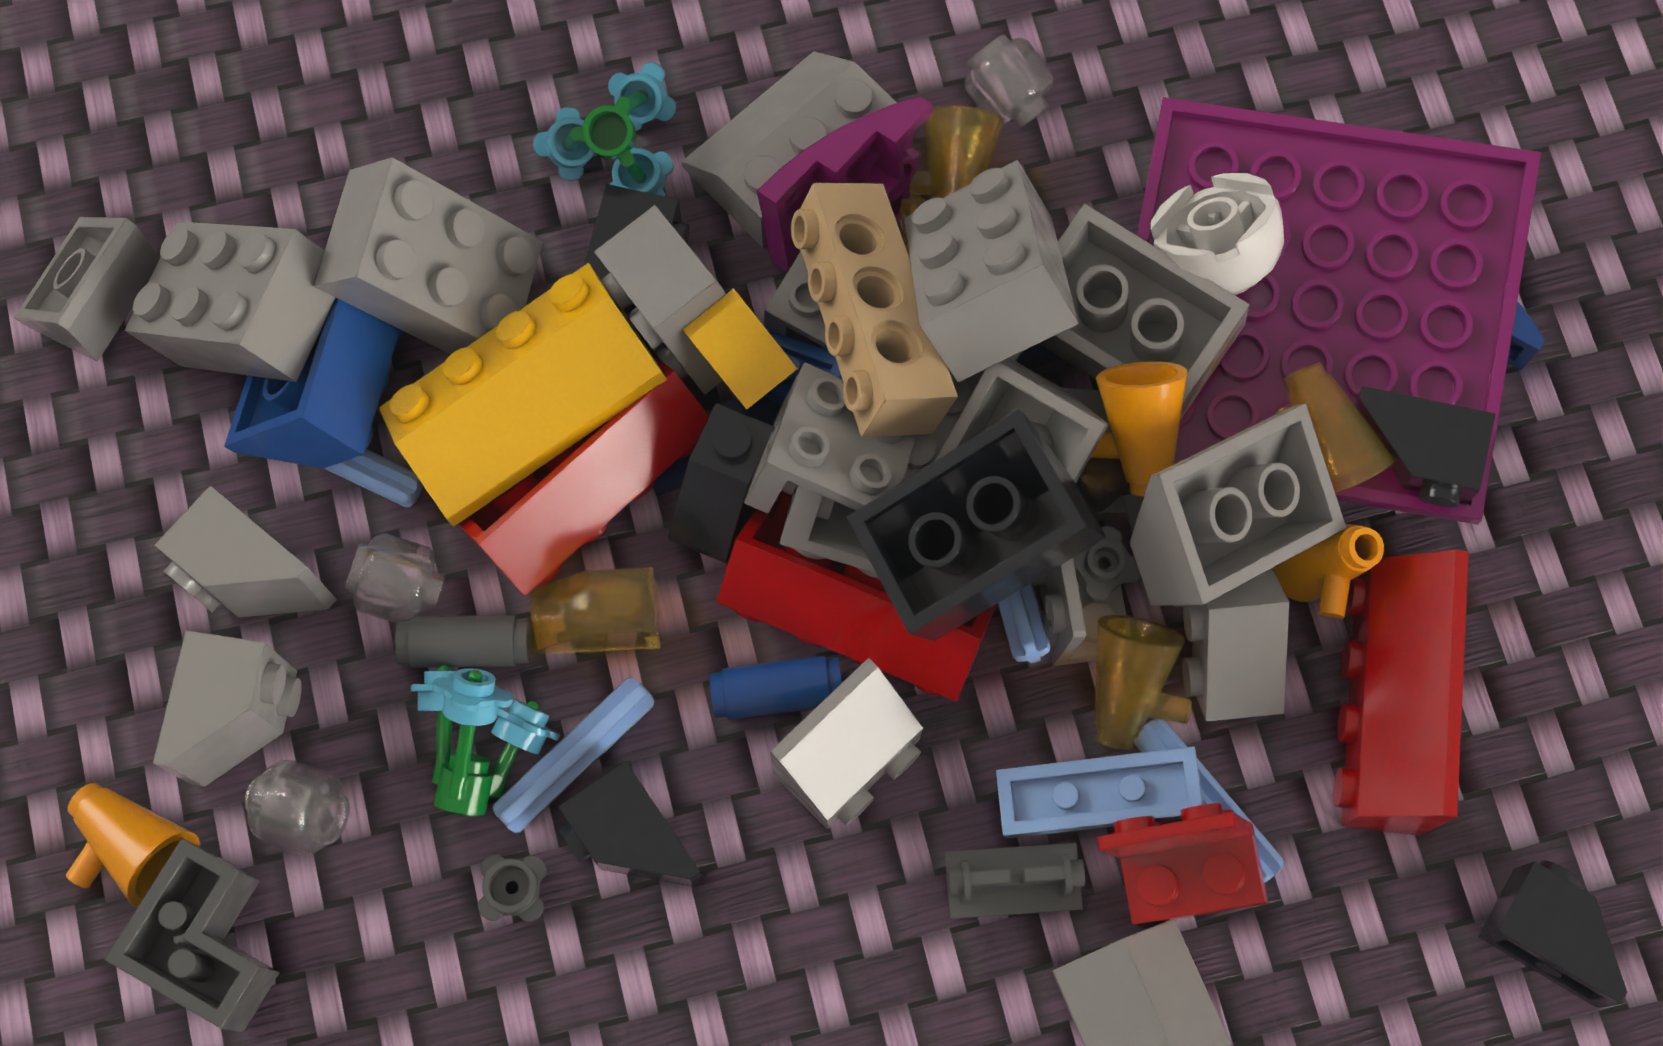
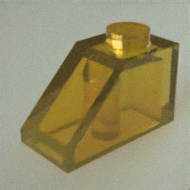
M653 567L587 570L536 587L530 591L531 652L533 655L661 648L659 585Z

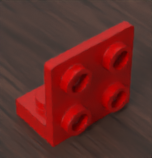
M1221 803L1204 804L1180 810L1182 821L1169 824L1166 822H1155L1154 816H1140L1119 820L1113 823L1114 834L1097 837L1100 852L1118 857L1121 860L1132 925L1140 926L1268 904L1253 824L1235 814L1232 810H1223Z

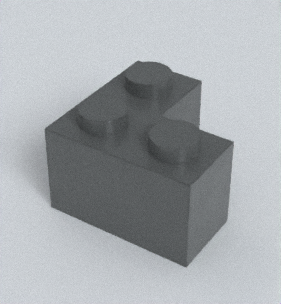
M183 838L105 958L107 962L220 1029L241 1033L246 1029L280 973L224 940L260 880L205 848Z

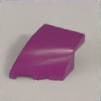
M917 97L864 115L807 147L769 178L757 190L771 263L788 273L801 252L793 243L791 223L794 213L801 208L813 183L884 184L898 223L904 217L910 196V184L920 159V154L912 148L915 132L923 122L931 118L933 105L925 99Z

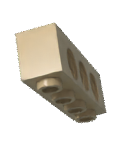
M813 183L801 208L793 215L791 235L795 247L801 250L808 271L810 296L814 301L818 302L826 327L825 340L827 349L831 355L835 356L843 379L845 405L850 411H853L861 437L933 434L958 398L947 365L920 326L910 259L884 184Z

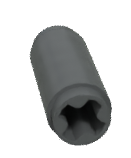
M516 615L411 616L410 619H399L395 632L396 660L398 665H410L411 668H439L442 665L449 667H516L517 664L530 662L529 618H517Z

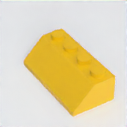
M587 263L573 274L560 278L551 289L521 310L505 316L495 328L467 347L453 352L444 363L413 384L402 387L394 394L392 399L381 405L379 410L394 444L445 518L455 527L619 414L653 388L664 383L667 378L625 311L622 310L602 284L600 277L591 265Z

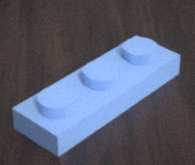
M1195 746L996 770L1002 831L1006 839L1114 827L1113 823L1116 821L1140 816H1154L1155 822L1182 819L1180 810L1203 805Z

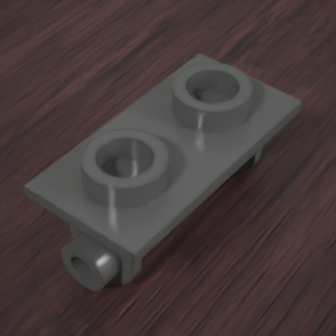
M1076 843L944 852L950 919L1083 910L1081 887L1085 886V872L1082 859L1078 860Z

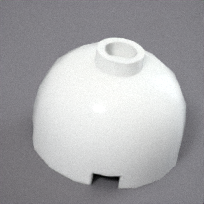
M1223 173L1212 176L1211 180L1214 187L1203 189L1195 194L1190 184L1178 190L1161 204L1151 220V232L1156 248L1165 252L1181 269L1208 279L1233 295L1246 291L1273 270L1281 255L1284 244L1282 211L1279 201L1273 194L1271 185L1265 179L1248 173Z

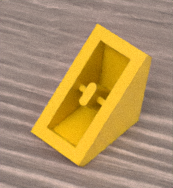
M734 288L682 329L746 409L798 369Z

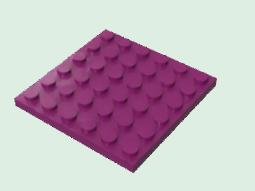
M1163 97L1137 236L1154 246L1151 220L1160 205L1178 190L1190 184L1194 194L1203 189L1214 187L1211 177L1223 173H1248L1265 179L1271 185L1273 194L1279 201L1284 226V244L1281 255L1273 270L1254 286L1242 293L1235 294V296L1250 304L1245 326L1180 420L1174 464L1296 404L1306 403L1338 501L1478 525L1483 518L1541 152ZM1362 386L1496 414L1480 491L1469 503L1459 501V506L1454 508L1435 506L1420 501L1418 499L1420 492L1402 487L1353 415L1354 404Z

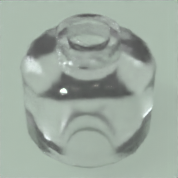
M1002 34L966 62L970 72L967 74L964 82L965 89L993 125H1004L1014 119L1019 127L1022 128L1049 107L1043 96L1052 88L1054 76L1030 42L1025 38L1019 37L1009 41L1005 34Z
M381 533L376 535L369 545L359 542L344 591L353 593V605L361 613L397 623V621H410V619L419 615L421 608L434 611L445 574L433 571L436 558L435 553L428 546Z
M281 760L269 766L262 775L257 776L251 782L245 796V807L248 811L247 819L252 834L261 842L296 854L312 855L326 845L334 843L341 836L349 818V800L345 796L342 782L336 775L298 761Z

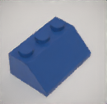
M335 298L297 382L247 375L224 447L234 453L317 468H326L363 455L373 437L374 428L372 422L380 396L384 393L389 383L388 368L395 344L401 338L403 331Z

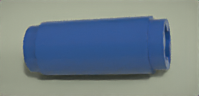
M825 656L722 668V672L709 673L714 717H727L728 720L812 710L842 683L839 658L826 659Z

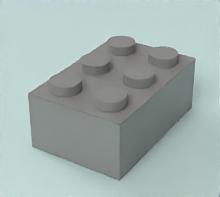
M392 157L349 170L314 287L452 354L458 349L467 347L495 328L508 314L519 311L526 306L543 241Z
M1018 160L1002 168H991L982 172L974 178L971 184L944 198L938 197L924 202L913 214L904 218L920 326L957 382L1079 324L1052 217Z
M1083 204L1058 241L1079 324L1038 344L1094 379L1103 370L1127 363L1160 361L1184 366L1187 369V378L1181 412L1182 419L1245 326L1250 304L1214 282L1181 269L1165 252L1088 205Z
M178 221L175 229L167 235L160 249L161 257L148 284L139 291L134 300L133 314L124 331L182 367L297 382L336 298L314 287L324 250L296 229Z

